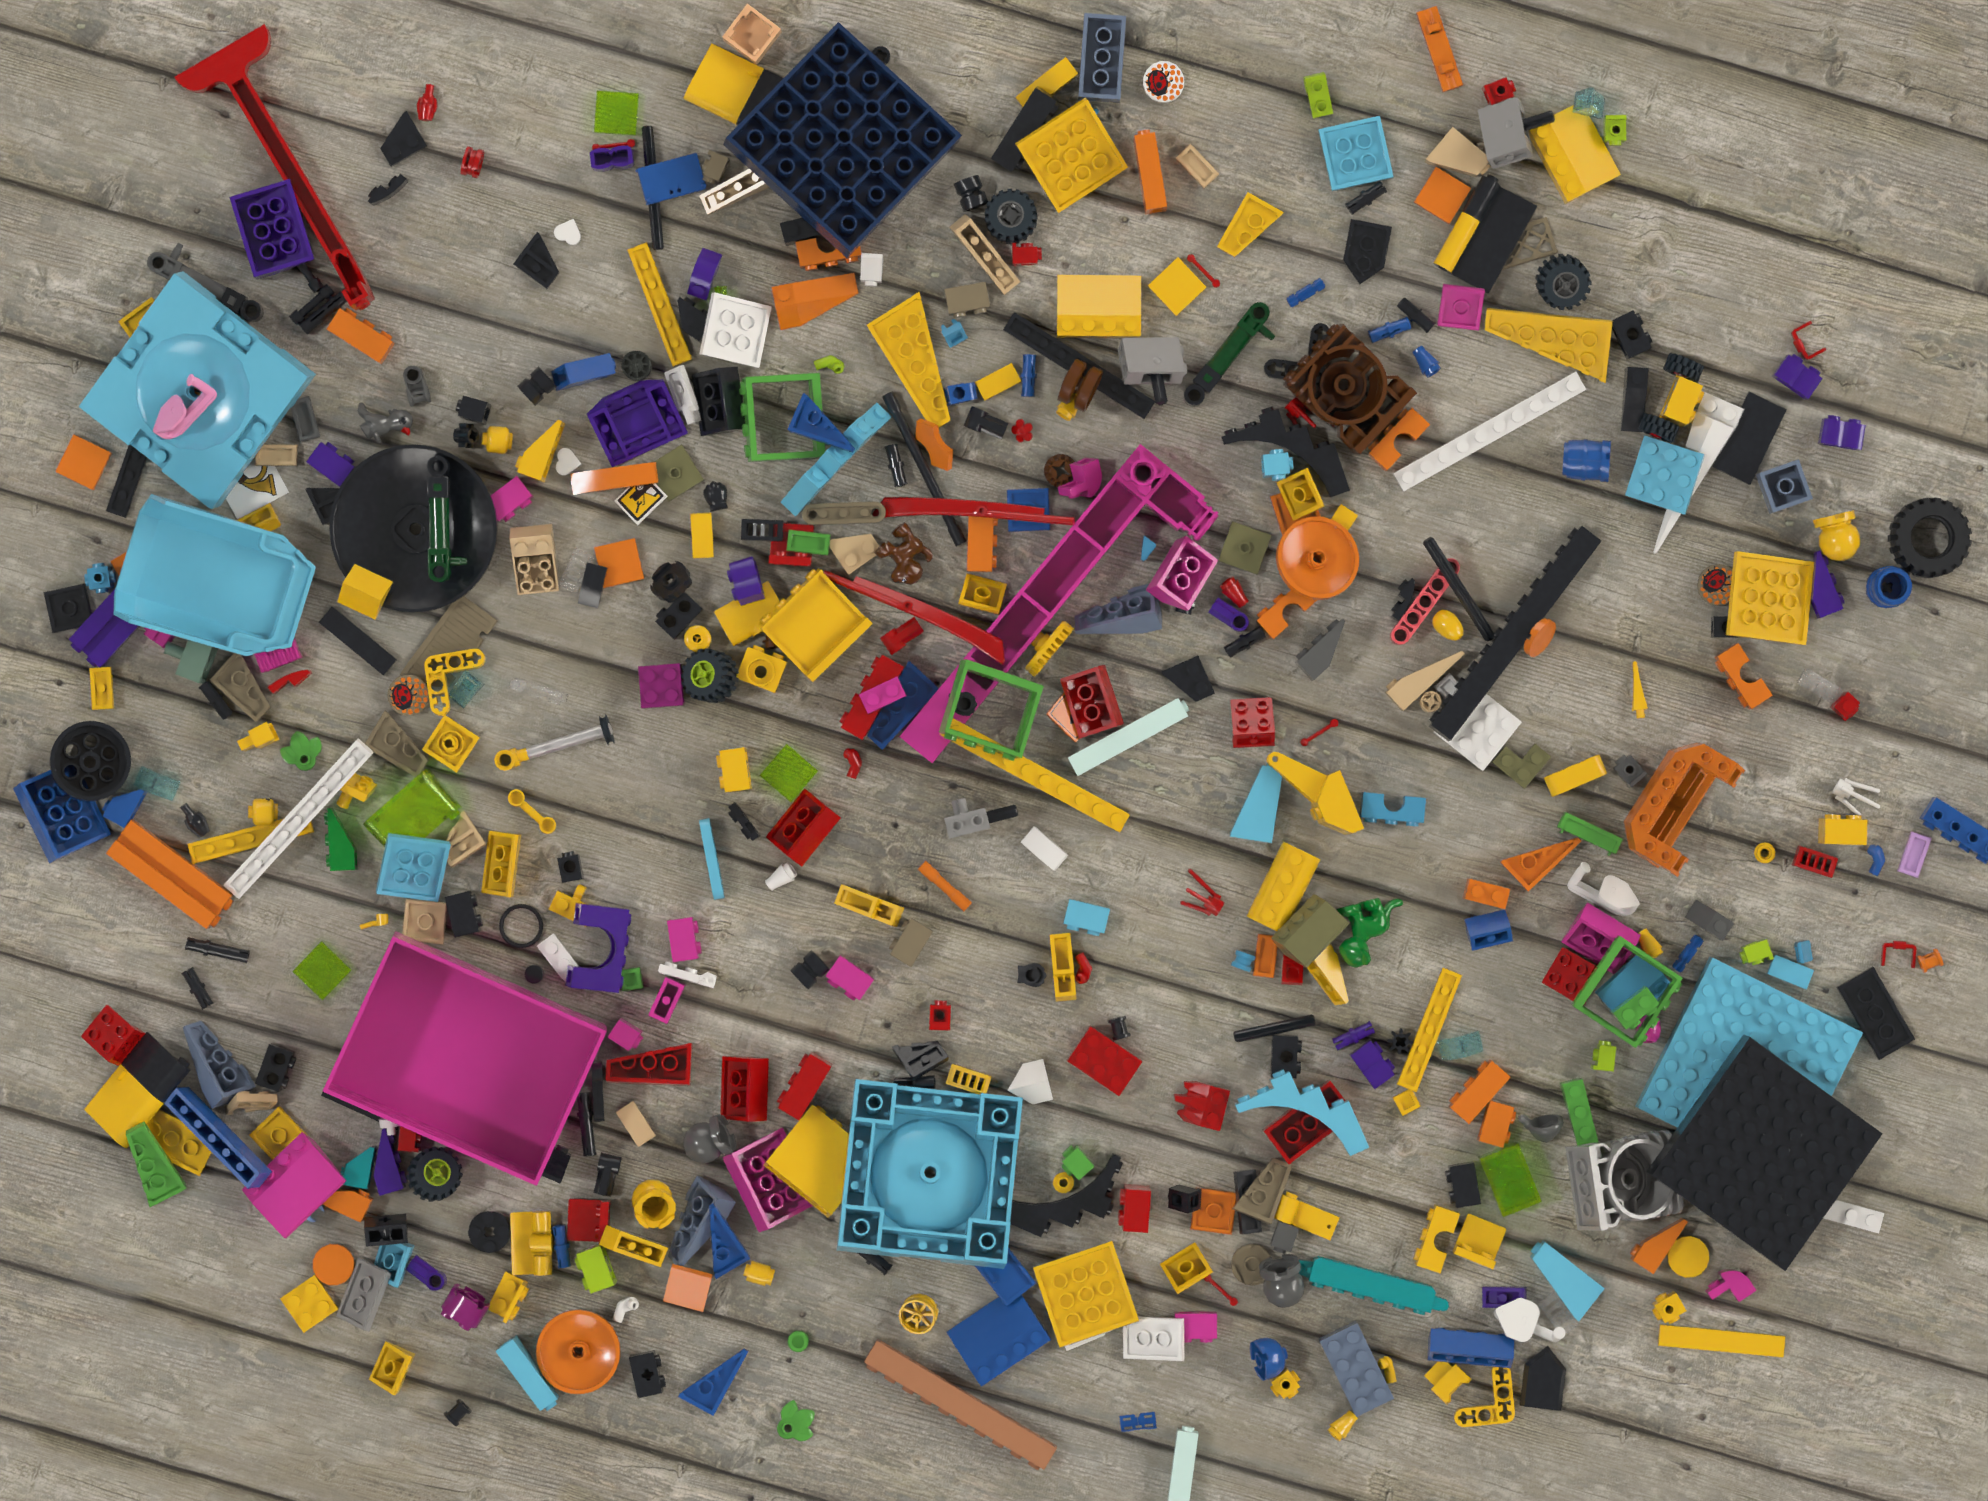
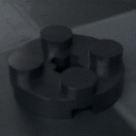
M675 561L676 563L673 564L669 562L664 563L652 576L654 581L652 585L650 584V589L662 601L674 602L692 585L689 570L679 561Z
M484 1211L477 1214L470 1222L468 1236L472 1245L479 1251L486 1253L501 1250L509 1241L510 1225L507 1218L497 1211ZM494 1227L493 1233L495 1235L493 1237L490 1235L488 1237L485 1236L486 1231L484 1228Z

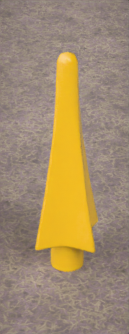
M1634 661L1632 663V711H1636L1637 719L1645 718L1644 710L1648 709L1639 677L1638 665Z

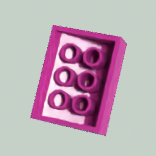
M783 1127L722 1157L758 1232L768 1230L813 1206L763 1166L787 1135Z
M301 1132L267 1165L272 1173L258 1188L247 1189L244 1187L242 1191L259 1212L286 1239L338 1190L346 1180L315 1140Z

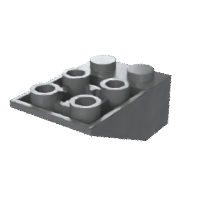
M1344 619L1340 621L1334 620L1327 627L1328 632L1324 636L1321 633L1311 641L1313 646L1309 650L1304 648L1295 656L1298 659L1295 664L1311 681L1315 680L1330 666L1345 624Z

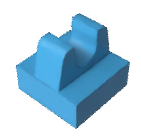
M955 319L951 320L952 326L948 328L944 324L941 326V332L949 348L968 338L961 323Z

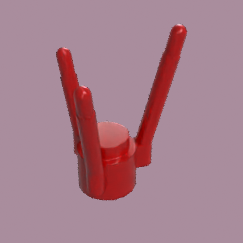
M1297 397L1285 406V409L1288 411L1286 416L1293 425L1298 424L1295 417L1298 419L1302 416L1313 428H1316V424L1305 413L1306 409L1310 412L1311 410L1306 405H1303Z
M1188 869L1193 878L1213 897L1209 895L1206 899L1197 892L1186 888V892L1204 902L1203 906L1205 908L1185 901H1181L1180 904L1203 912L1208 916L1211 914L1217 916L1225 902L1220 900L1221 896L1215 893L1192 869Z

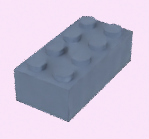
M1084 13L1078 100L1086 98L1088 101L1120 103L1126 16Z
M1356 1321L1319 1338V1342L1356 1417L1394 1399Z

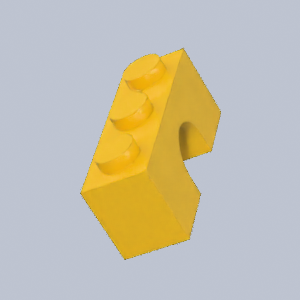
M1435 1204L1433 1209L1429 1208L1426 1220H1429L1427 1228H1423L1420 1235L1422 1244L1420 1248H1416L1413 1260H1416V1266L1441 1274L1447 1253L1435 1247L1434 1238L1442 1231L1454 1234L1460 1216L1459 1212Z

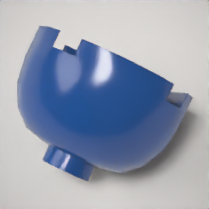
M1259 1338L1250 1343L1251 1360H1256L1257 1366L1254 1369L1258 1377L1262 1381L1277 1377L1284 1370L1285 1359L1288 1358L1285 1347H1281L1276 1340L1271 1338Z

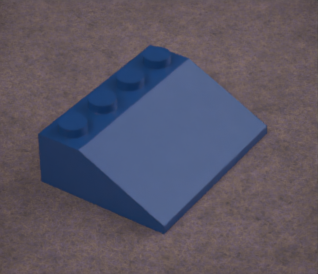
M67 766L65 768L66 776L74 777L76 775L74 767ZM50 770L21 782L13 788L49 864L111 835L96 802L80 801L65 794L55 783ZM83 779V787L89 789L85 779Z
M1023 1295L1019 1296L1008 1306L997 1297L947 1331L948 1336L981 1387L1051 1340L1050 1335Z

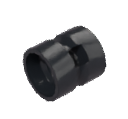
M974 175L954 183L957 195L962 197L960 204L963 212L977 209L988 203L985 192L981 191L983 185L979 175Z
M539 366L530 374V380L525 378L517 385L534 406L544 399L543 393L548 394L557 387Z
M812 950L803 958V963L798 962L790 970L808 990L817 982V976L822 977L830 970Z

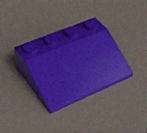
M290 179L229 197L253 277L256 280L315 260Z

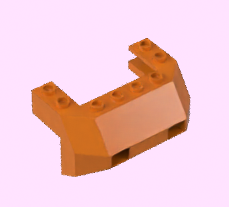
M1696 742L1668 750L1624 820L1629 849L1657 868L1660 866L1678 877L1682 866L1689 859L1672 848L1676 839L1715 778L1735 788L1738 778L1746 770L1735 761L1702 743Z

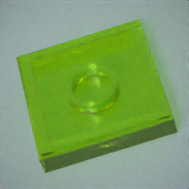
M597 90L594 133L636 136L639 93Z
M786 744L760 776L788 801L792 802L816 775L818 770Z
M321 941L292 972L321 1000H324L352 969Z

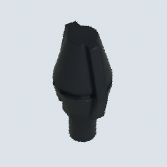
M187 803L180 807L186 815L184 822L188 830L199 838L210 832L206 817L201 812H195Z

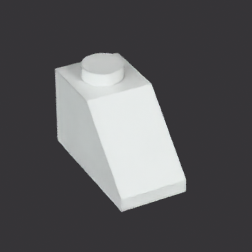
M862 253L860 280L865 282V286L877 287V283H882L883 254Z

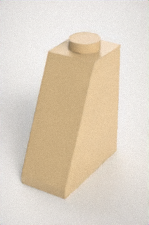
M1454 127L1450 129L1424 161L1429 165L1472 177H1477L1479 173L1483 176L1491 167L1488 164L1486 154Z

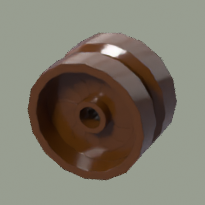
M1075 359L1063 380L1057 400L1069 404L1076 395L1074 408L1085 412L1099 386L1103 370L1092 367L1084 376L1087 370V363Z

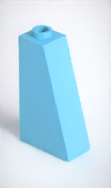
M1268 763L1266 766H1261L1230 831V837L1272 843L1282 776L1269 766Z
M1545 1241L1537 1242L1530 1251L1533 1253L1530 1256L1572 1316L1577 1321H1580L1605 1288Z
M516 1335L502 1344L496 1350V1353L540 1411L544 1408L548 1411L557 1405L558 1394L542 1375L538 1365L519 1337Z

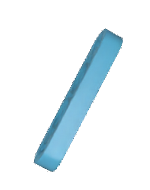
M710 818L699 820L713 898L714 900L723 899L725 896Z

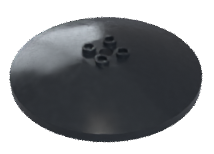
M411 444L379 451L362 461L352 470L336 494L330 515L329 531L335 560L345 578L354 564L393 581L382 606L391 610L414 613L432 611L448 606L465 596L476 586L492 561L497 543L498 524L496 509L488 488L480 476L466 462L436 447ZM433 456L445 457L451 466L449 473L445 476L451 478V498H449V548L451 549V557L467 558V564L451 565V576L445 582H435L428 575L429 498H427V477L433 476L427 469V462ZM437 461L434 464V470L441 472L444 464L442 461ZM414 523L421 525L422 530L418 535H414L410 531L411 525ZM438 566L435 569V575L441 578L445 570L442 566Z

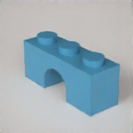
M1362 792L1360 817H1364V822L1377 823V819H1385V824L1398 825V821H1406V826L1418 827L1419 823H1424L1426 798L1404 796L1402 807L1392 812L1384 805V794Z

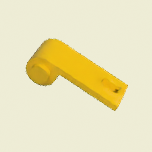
M1286 1191V1194H1282L1274 1216L1275 1219L1331 1241L1340 1217L1298 1200V1195Z

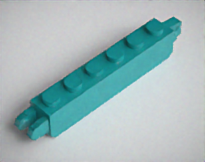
M1321 1256L1313 1258V1261L1299 1260L1301 1264L1300 1275L1307 1277L1312 1282L1311 1285L1318 1288H1324V1285L1330 1286L1332 1291L1344 1294V1291L1352 1292L1353 1297L1364 1299L1365 1296L1373 1298V1302L1384 1304L1387 1301L1393 1303L1392 1307L1405 1310V1307L1413 1308L1414 1313L1425 1315V1312L1431 1313L1432 1309L1447 1311L1449 1308V1302L1442 1297L1435 1296L1436 1292L1431 1285Z

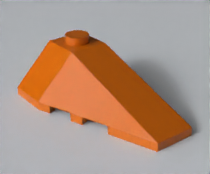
M855 273L772 287L780 330L800 327L857 295L858 289Z

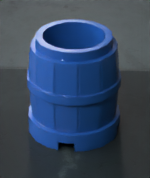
M1584 439L1564 442L1562 475L1566 476V478L1581 481L1600 480V482H1608L1611 441L1603 440L1599 442Z
M1895 566L1876 569L1869 575L1866 581L1867 597L1870 602L1881 608H1892L1903 604L1912 591V581L1909 575L1901 568ZM1884 582L1886 584L1891 583L1892 586L1890 588L1892 591L1890 593L1882 591L1884 588L1882 584Z

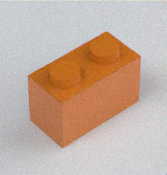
M1467 878L1463 899L1506 909L1510 889Z
M1490 1100L1485 1109L1477 1140L1502 1148L1504 1143L1508 1144L1511 1132H1508L1510 1123L1513 1124L1516 1118L1515 1107Z

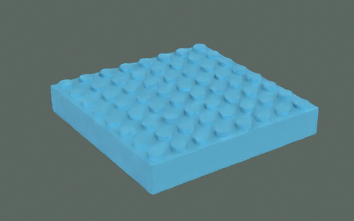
M1709 957L1635 1107L1678 1127L1743 1035L1754 1039L1832 1096L1863 1032L1715 958Z

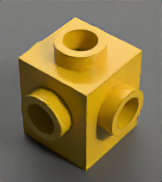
M1675 1291L1669 1294L1664 1292L1655 1297L1656 1301L1652 1303L1654 1309H1652L1654 1316L1658 1321L1661 1319L1664 1323L1672 1324L1680 1319L1679 1315L1687 1311ZM1670 1305L1669 1310L1665 1311V1308Z
M1286 1367L1277 1377L1270 1379L1273 1384L1270 1386V1389L1276 1397L1281 1395L1283 1399L1286 1397L1290 1399L1299 1392L1297 1390L1300 1388L1298 1381L1301 1379L1294 1370L1290 1372ZM1284 1381H1288L1290 1383V1385L1287 1388L1282 1387V1383Z

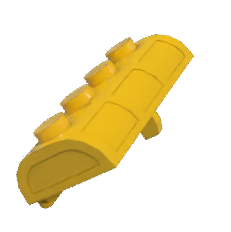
M1283 841L1251 905L1247 917L1278 931L1295 913L1320 859Z

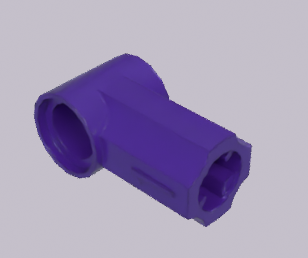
M1217 598L1208 612L1236 632L1245 631L1249 625L1248 617L1244 613H1241L1220 598ZM1236 617H1243L1245 619V625L1242 628L1234 626L1233 621Z
M418 1255L411 1260L405 1269L432 1291L443 1289L447 1284L446 1275L435 1269ZM434 1275L439 1276L441 1279V1284L438 1287L434 1286L431 1282Z

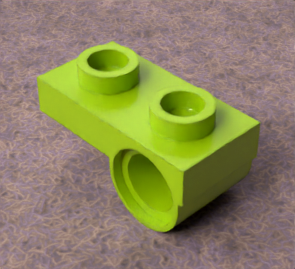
M1321 72L1304 76L1303 81L1312 118L1333 114L1325 73Z

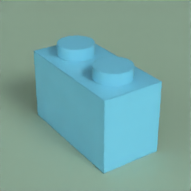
M1069 899L1063 924H1067L1066 929L1079 931V928L1087 929V934L1099 936L1100 933H1105L1110 909Z

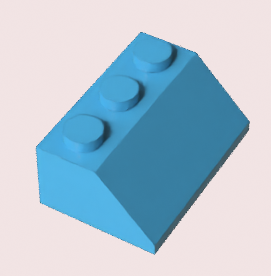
M1635 955L1595 993L1611 1012L1643 986H1646L1654 997L1658 999L1669 984V980L1661 971Z

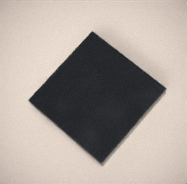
M85 583L43 592L52 633L79 628L92 614Z

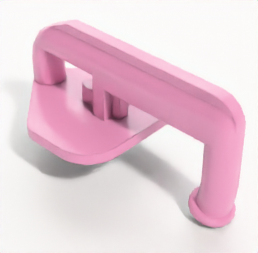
M190 374L187 378V385L196 387L202 394L187 409L181 397L173 395L161 407L153 432L163 439H173L182 435L216 399V390L193 374Z

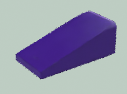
M1482 1287V1308H1498L1518 1298L1527 1300L1526 1287Z

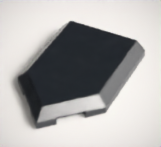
M1351 219L1343 261L1359 285L1384 268L1392 230L1391 226Z
M1546 1346L1524 1364L1520 1406L1561 1411L1566 1368L1549 1346Z

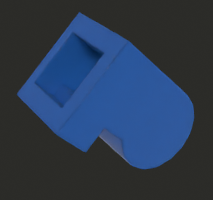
M975 382L950 385L943 388L947 406L978 399Z

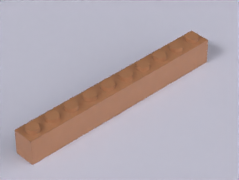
M878 1338L864 1360L867 1364L866 1368L872 1372L877 1373L880 1371L885 1374L884 1378L893 1384L895 1382L903 1385L902 1389L907 1393L913 1395L915 1392L921 1396L920 1400L928 1405L933 1403L939 1407L938 1411L944 1415L949 1416L951 1414L955 1416L959 1424L965 1427L967 1425L975 1428L974 1432L983 1438L987 1435L993 1439V1444L1000 1448L1007 1447L1011 1450L1010 1454L1018 1459H1021V1457L1029 1461L1028 1465L1036 1470H1039V1468L1044 1470L1057 1449V1445Z

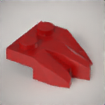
M1184 1081L1187 1093L1174 1094V1100L1184 1105V1108L1178 1110L1177 1114L1185 1122L1220 1131L1230 1090L1197 1081Z

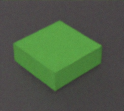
M640 967L622 970V991L643 988Z

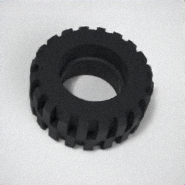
M1936 497L1919 499L1905 505L1894 516V521L1889 527V530H1891L1890 535H1888V542L1891 545L1889 550L1895 556L1894 561L1900 564L1905 572H1910L1916 577L1933 578L1953 572L1955 568L1962 564L1963 559L1967 558L1969 554L1968 548L1972 544V540H1970L1972 531L1971 528H1968L1967 523L1969 521L1967 517H1964L1961 514L1962 510L1959 507H1954L1952 502ZM1925 518L1939 520L1948 532L1947 548L1942 554L1932 558L1918 554L1911 542L1913 527Z

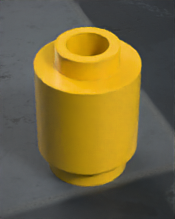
M752 1261L751 1265L746 1264L743 1276L747 1277L746 1281L762 1286H771L775 1269H772L769 1265Z

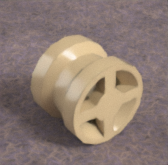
M1428 691L1421 695L1419 704L1424 711L1434 712L1440 708L1442 700L1438 693Z

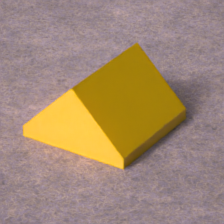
M1308 468L1276 482L1293 521L1324 507V503Z
M354 564L342 583L337 602L376 620L393 581Z
M967 573L958 605L999 615L1007 584Z
M1195 1242L1160 1263L1177 1294L1213 1273V1270Z
M385 1341L369 1380L396 1396L400 1391L415 1353Z

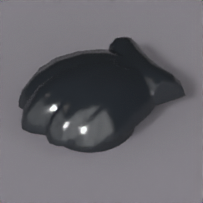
M712 481L710 485H706L703 495L706 502L710 505V512L727 509L726 486L721 482L717 483L715 481Z
M961 692L955 713L962 716H970L977 707L976 698L969 692Z
M1038 963L1026 966L1018 965L1017 983L1039 987L1044 983V979L1047 976L1044 972L1045 969Z

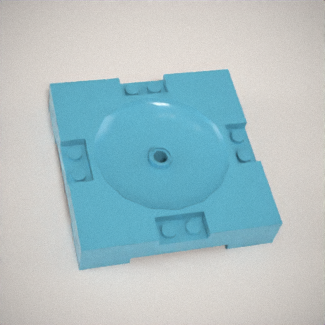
M183 271L173 274L138 323L137 329L119 354L112 359L81 402L79 408L127 445H132L163 469L162 472L212 510L221 506L243 476V472L288 410L294 406L316 374L286 350L280 349L218 301L215 295ZM190 374H193L216 390V399L182 435L173 439H163L153 432L161 407L173 395L181 397L186 409L199 397L194 391V386L187 385V378Z
M856 1079L853 1089L836 1250L891 1257L903 1256L939 1260L946 1263L1004 1269L1007 1264L1023 1098L900 1086L896 1083ZM927 1169L933 1170L935 1177L927 1178L924 1171Z

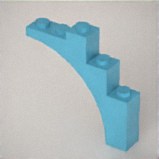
M878 403L873 405L843 433L845 438L854 446V452L851 453L833 446L828 448L815 465L793 486L781 503L796 517L848 460L892 416Z
M1284 1069L1272 1074L1274 1077L1270 1079L1272 1088L1269 1089L1268 1086L1256 1090L1258 1094L1251 1097L1249 1094L1238 1098V1103L1235 1104L1238 1113L1266 1106L1289 1107L1300 1110L1327 1125L1341 1140L1350 1156L1370 1148L1348 1100L1344 1101L1342 1098L1331 1103L1332 1107L1329 1108L1320 1087H1314L1313 1084L1302 1088L1303 1092L1299 1094L1290 1072H1285Z

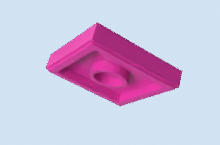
M1443 284L1437 326L1479 331L1485 289Z

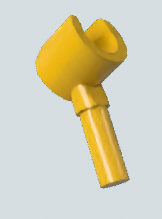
M376 914V921L360 924V929L387 925L388 914Z

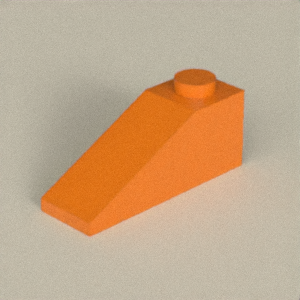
M361 1188L358 1191L355 1189L336 1190L322 1205L361 1223L374 1198L370 1197L371 1193Z
M1680 1218L1642 1240L1640 1244L1636 1243L1630 1252L1632 1255L1630 1259L1654 1274L1688 1221Z

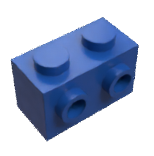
M1506 910L1464 919L1472 951L1513 941Z

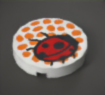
M1159 61L1152 64L1146 70L1143 77V88L1146 95L1155 102L1169 103L1176 100L1182 93L1184 76L1176 64L1169 61Z

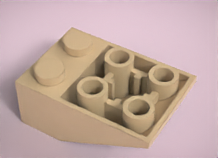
M552 524L510 528L509 539L517 595L559 591Z

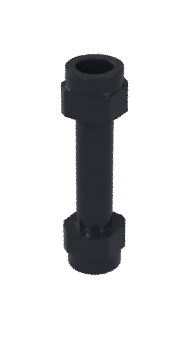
M305 263L297 266L309 282L308 286L314 294L317 293L324 286L318 277L315 278Z
M328 284L319 289L320 293L299 311L296 309L289 317L296 325L302 323L305 320L304 317L324 299L328 300L329 297L335 294Z

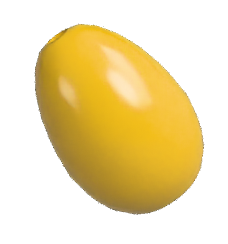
M1443 609L1434 615L1432 624L1437 633L1453 641L1462 638L1464 633L1463 627L1454 613Z

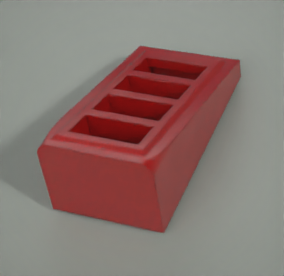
M1798 846L1792 866L1832 878L1838 858ZM1804 852L1808 853L1805 864H1801ZM1812 855H1815L1813 866L1810 867L1809 863ZM1822 857L1823 861L1820 870L1816 869L1819 858ZM1827 859L1831 860L1828 872H1825Z

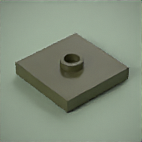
M682 444L654 461L657 466L659 482L657 484L668 496L666 498L668 502L704 481Z
M1232 521L1218 561L1258 575L1271 535Z

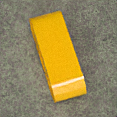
M1600 754L1550 774L1544 777L1551 796L1554 797L1606 775L1607 771Z

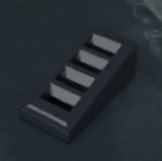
M742 519L741 540L783 541L784 520ZM749 524H753L752 536H748ZM757 524H761L760 536H756ZM765 524L769 525V536H765ZM773 525H777V537H773Z

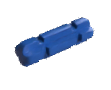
M1319 278L1312 285L1309 284L1297 291L1295 295L1288 296L1286 300L1289 306L1294 307L1299 304V301L1303 302L1316 294V291L1323 290L1325 284Z
M1694 935L1691 938V943L1686 945L1678 956L1679 959L1673 963V969L1681 973L1686 967L1685 964L1690 962L1697 952V948H1700L1704 942L1698 935Z

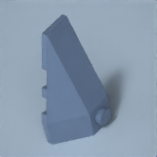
M1149 584L1133 587L1127 590L1128 594L1120 598L1115 596L1110 599V603L1102 607L1097 605L1076 615L1075 633L1143 634L1162 629V613L1159 600L1146 591Z
M202 1021L183 1027L201 1089L212 1109L228 1104L238 1092L251 1091L256 1087L247 1069L242 1064L239 1065L231 1057L233 1054L229 1050L225 1051L218 1043V1038Z
M696 1176L685 1198L688 1201L685 1212H681L679 1218L682 1219L680 1229L674 1234L668 1257L676 1265L684 1266L711 1237L709 1205L714 1203L726 1220L736 1203L725 1190L701 1176Z

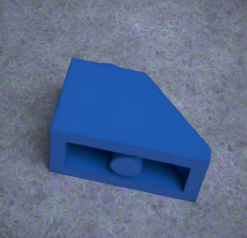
M140 789L113 797L111 800L108 799L102 809L105 811L103 817L125 828L130 820H133L148 791Z

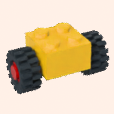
M1669 353L1663 370L1675 375L1676 379H1674L1660 416L1644 413L1638 429L1652 437L1673 443L1679 427L1692 423L1696 415L1694 407L1698 403L1700 404L1704 392L1701 391L1703 385L1698 384L1704 366L1681 355Z

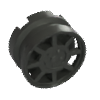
M631 351L624 356L621 367L623 373L629 379L641 381L646 379L651 373L652 363L645 353Z

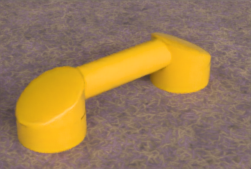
M514 789L508 794L510 805L520 807L539 824L542 833L551 834L555 831L556 822L553 818H544L524 800L525 796L521 790Z

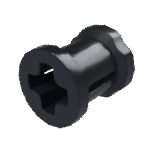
M1126 1016L1108 1020L1114 1035L1112 1037L1113 1041L1131 1036L1127 1031Z
M461 1399L456 1401L457 1404L449 1412L446 1411L444 1413V1416L456 1427L466 1414L472 1412Z

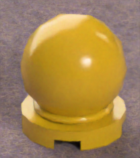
M1854 510L1813 520L1814 527H1820L1821 530L1819 547L1822 553L1831 560L1845 561L1856 554L1860 546L1859 532L1851 524V519L1856 518Z
M647 1179L637 1185L631 1200L634 1214L639 1224L649 1229L648 1227L662 1229L669 1225L674 1219L676 1203L669 1187L657 1179Z

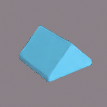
M409 1243L380 1245L374 1264L392 1273L388 1282L389 1285L397 1288L401 1286L414 1245Z

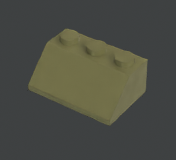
M1313 894L1271 939L1284 955L1307 968L1350 923L1326 900Z

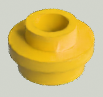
M1763 842L1756 846L1754 856L1760 863H1769L1775 857V849L1771 844ZM1763 849H1766L1768 851V855L1766 857H1763L1761 855V851Z
M1066 1172L1058 1173L1053 1179L1055 1190L1060 1193L1069 1192L1074 1186L1073 1177L1069 1176ZM1061 1179L1067 1180L1068 1183L1065 1187L1060 1186L1059 1182Z

